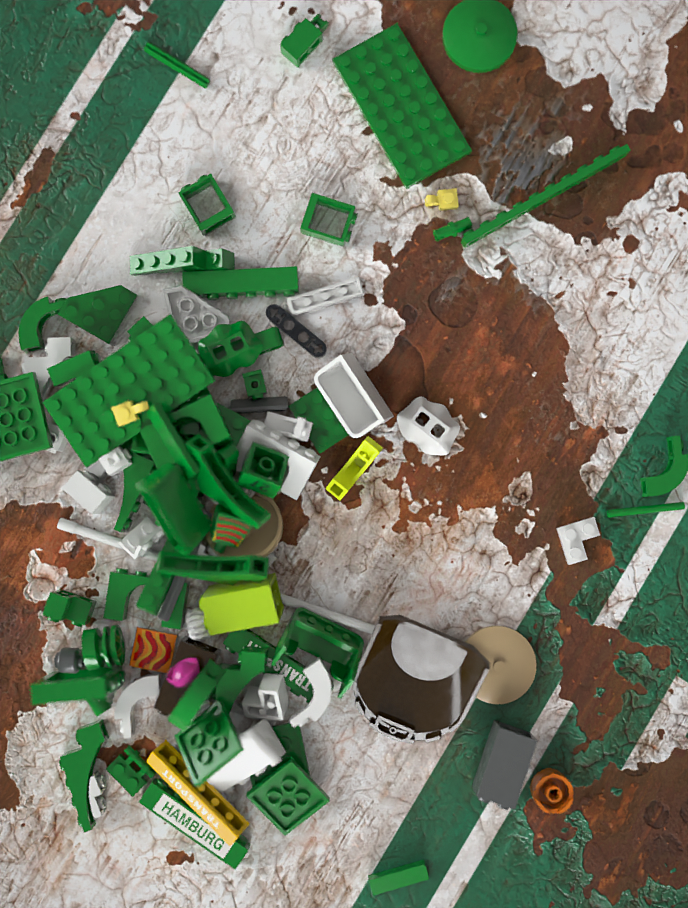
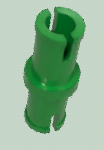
M469 217L457 222L451 221L444 227L434 229V238L438 242L450 236L455 237L457 233L472 229V222Z

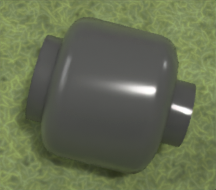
M64 647L55 655L54 664L61 673L76 674L85 665L79 648Z

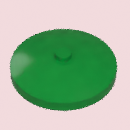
M464 0L458 3L449 12L442 33L444 49L449 58L460 68L475 73L490 72L505 64L515 49L518 37L517 24L512 13L497 0Z

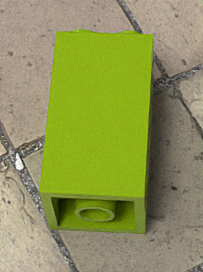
M276 573L268 574V577L260 583L239 580L234 585L222 583L209 585L199 599L200 610L204 611L205 615L204 626L208 629L209 635L279 623L284 611Z

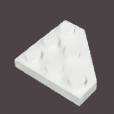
M183 285L163 289L168 314L173 315L191 343L199 342L207 337L217 325L230 324L227 314Z

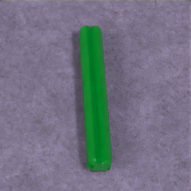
M147 42L144 46L146 53L201 87L207 88L210 84L208 77L153 43Z

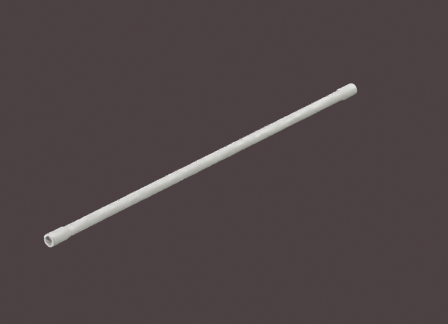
M60 518L58 522V529L125 550L119 545V542L122 540L120 538L79 525L64 518ZM151 549L144 557L157 561L159 552ZM281 593L284 605L296 609L300 607L306 608L328 620L372 634L376 626Z

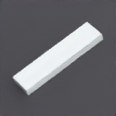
M356 277L286 299L291 316L295 317L362 297L364 292L360 278Z

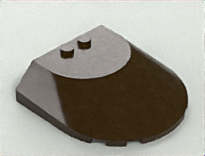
M402 615L380 616L359 662L355 682L353 683L355 703L360 714H364L369 720V725L388 738L405 743H414L415 740H426V743L436 741L449 731L452 733L463 722L490 670V662L473 645Z

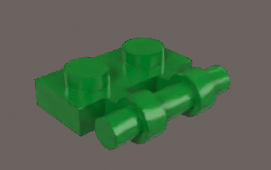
M129 745L124 750L129 757L126 759L120 754L106 770L133 797L148 782L143 775L146 773L152 778L156 772L139 755L140 752L137 749L134 750ZM132 761L141 768L139 771L131 764Z

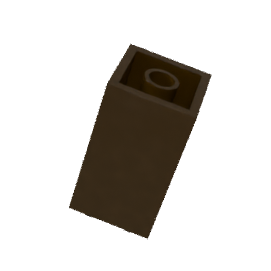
M185 636L179 642L169 670L186 658H196L201 672L210 659L217 663L221 649L198 640L194 641L190 637ZM166 675L153 708L157 709V712L164 716L171 715L194 681L183 687H176L167 680Z

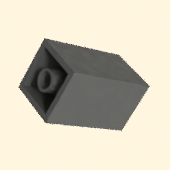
M496 720L493 721L472 784L478 800L487 804L490 802L496 803L499 808L504 810L509 808L515 810L538 742L531 732Z

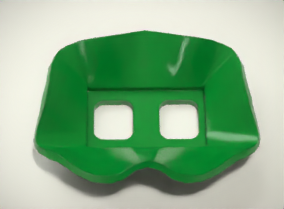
M245 321L217 325L207 337L198 342L201 359L211 374L219 377L230 376L240 367L251 366L263 349L262 342ZM236 337H241L244 348L234 351L230 341ZM223 345L227 355L221 359H216L213 348Z

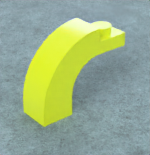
M367 436L325 489L341 501L383 447Z

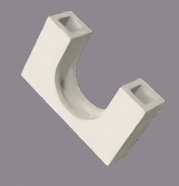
M253 419L247 425L237 446L239 451L237 466L242 468L245 454L252 442L288 455L289 473L280 491L297 500L321 456L317 455L314 450L301 446L296 440L288 439L281 432L270 429L263 422Z

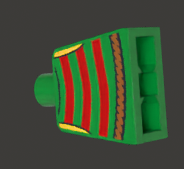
M216 504L210 536L211 540L216 542L214 550L218 553H224L227 546L238 548L253 526L220 504Z

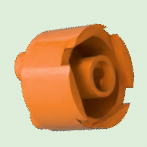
M546 768L539 771L533 777L530 784L531 795L542 811L549 814H560L570 808L573 803V787L560 771Z

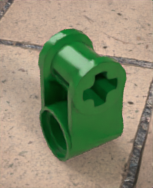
M227 443L216 453L227 471L234 477L237 470L239 451L235 445Z

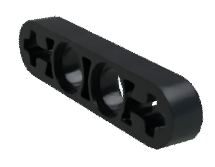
M271 304L267 307L266 316L270 322L313 357L322 358L325 356L327 347L321 339L279 305ZM276 309H278V315L280 317L286 315V317H284L281 320L280 324H278L277 322L280 321L279 318H277L276 316L270 317V310L275 311ZM287 320L294 322L292 330L284 328V323ZM306 332L309 335L308 341L300 342L298 340L299 334ZM313 338L315 339V341H313V344H315L317 347L322 345V353H314L315 349L311 345L309 348L306 347L311 343Z

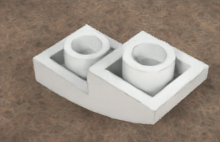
M99 771L90 777L89 799L94 819L102 816L106 811V801L103 796H100L106 789V780L103 775H100Z

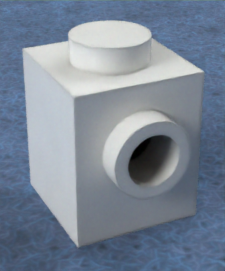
M49 423L48 427L53 448L47 449V451L54 454L57 451L63 452L68 440L58 425Z

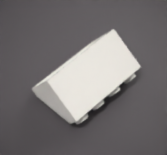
M353 353L340 355L315 374L314 382L351 437L359 438L394 417Z
M263 719L238 734L245 750L207 780L219 793H229L235 789V784L239 783L242 785L251 779L250 775L255 773L258 776L266 770L265 767L271 764L273 767L282 761L281 756L286 751L267 719Z

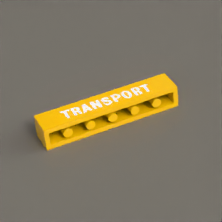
M167 740L163 741L151 753L146 762L231 846L250 823L207 781L200 787L195 786L183 756Z

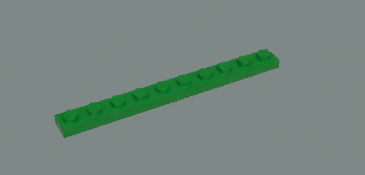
M626 144L622 147L620 145L614 147L609 151L610 154L605 157L603 154L598 156L591 165L584 164L577 169V173L565 175L561 178V182L549 184L542 193L535 192L528 197V201L524 203L520 201L512 206V210L508 212L504 210L497 214L496 219L491 222L486 220L479 225L480 228L477 230L471 229L463 234L464 237L461 240L464 249L623 159L631 151L629 146Z

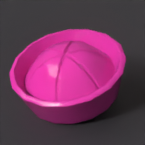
M186 658L178 662L169 670L167 680L176 687L188 685L200 673L198 660L196 658Z

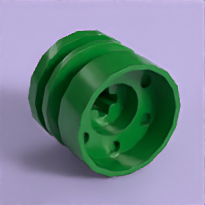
M113 625L111 628L109 626L104 627L102 634L99 628L83 631L81 639L84 664L89 671L104 668L105 661L109 668L114 665H124L125 640L119 625Z

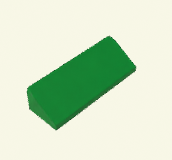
M424 859L368 875L373 895L429 880Z

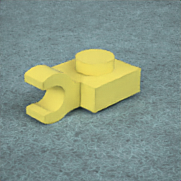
M457 188L438 190L437 196L427 195L426 199H424L425 207L438 205L439 211L453 210L459 207Z
M128 401L112 407L118 426L138 420L137 413L149 409L147 401L134 405L133 401Z

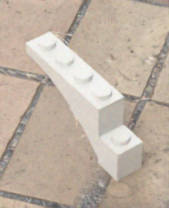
M71 337L47 338L45 353L48 357H24L22 372L23 374L36 372L42 401L45 400L53 383L47 368L76 356L75 340Z

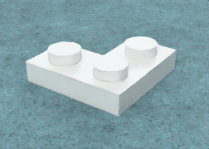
M595 517L556 528L568 565L587 560L582 541L600 536Z

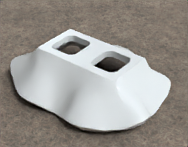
M417 397L397 415V422L403 437L409 441L416 442L420 449L429 455H447L460 430V425L453 420L444 405L430 402L424 397ZM420 412H424L430 418L425 426H421L415 421ZM435 424H440L445 429L440 438H436L431 434Z

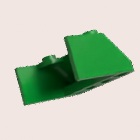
M300 607L291 616L277 644L271 665L275 666L282 654L293 655L297 648L318 658L320 657L331 664L329 669L331 676L341 682L338 698L341 699L355 682L364 641L358 634L306 608Z

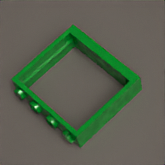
M122 666L104 667L92 671L80 669L76 674L54 671L30 684L32 705L107 699L124 685L126 673L122 670Z

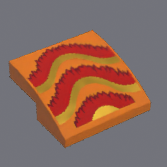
M137 627L129 666L167 673L172 662L177 635L160 632L155 629Z

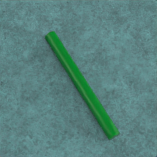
M684 502L612 509L607 510V517L685 509Z

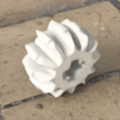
M200 607L189 610L186 615V622L190 638L194 641L210 638L211 635H209L208 629L204 626V611H201Z

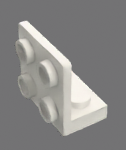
M147 516L119 542V545L136 560L139 556L143 558L151 550L150 547L154 543L157 545L164 538L163 535L165 533L160 526L155 525Z

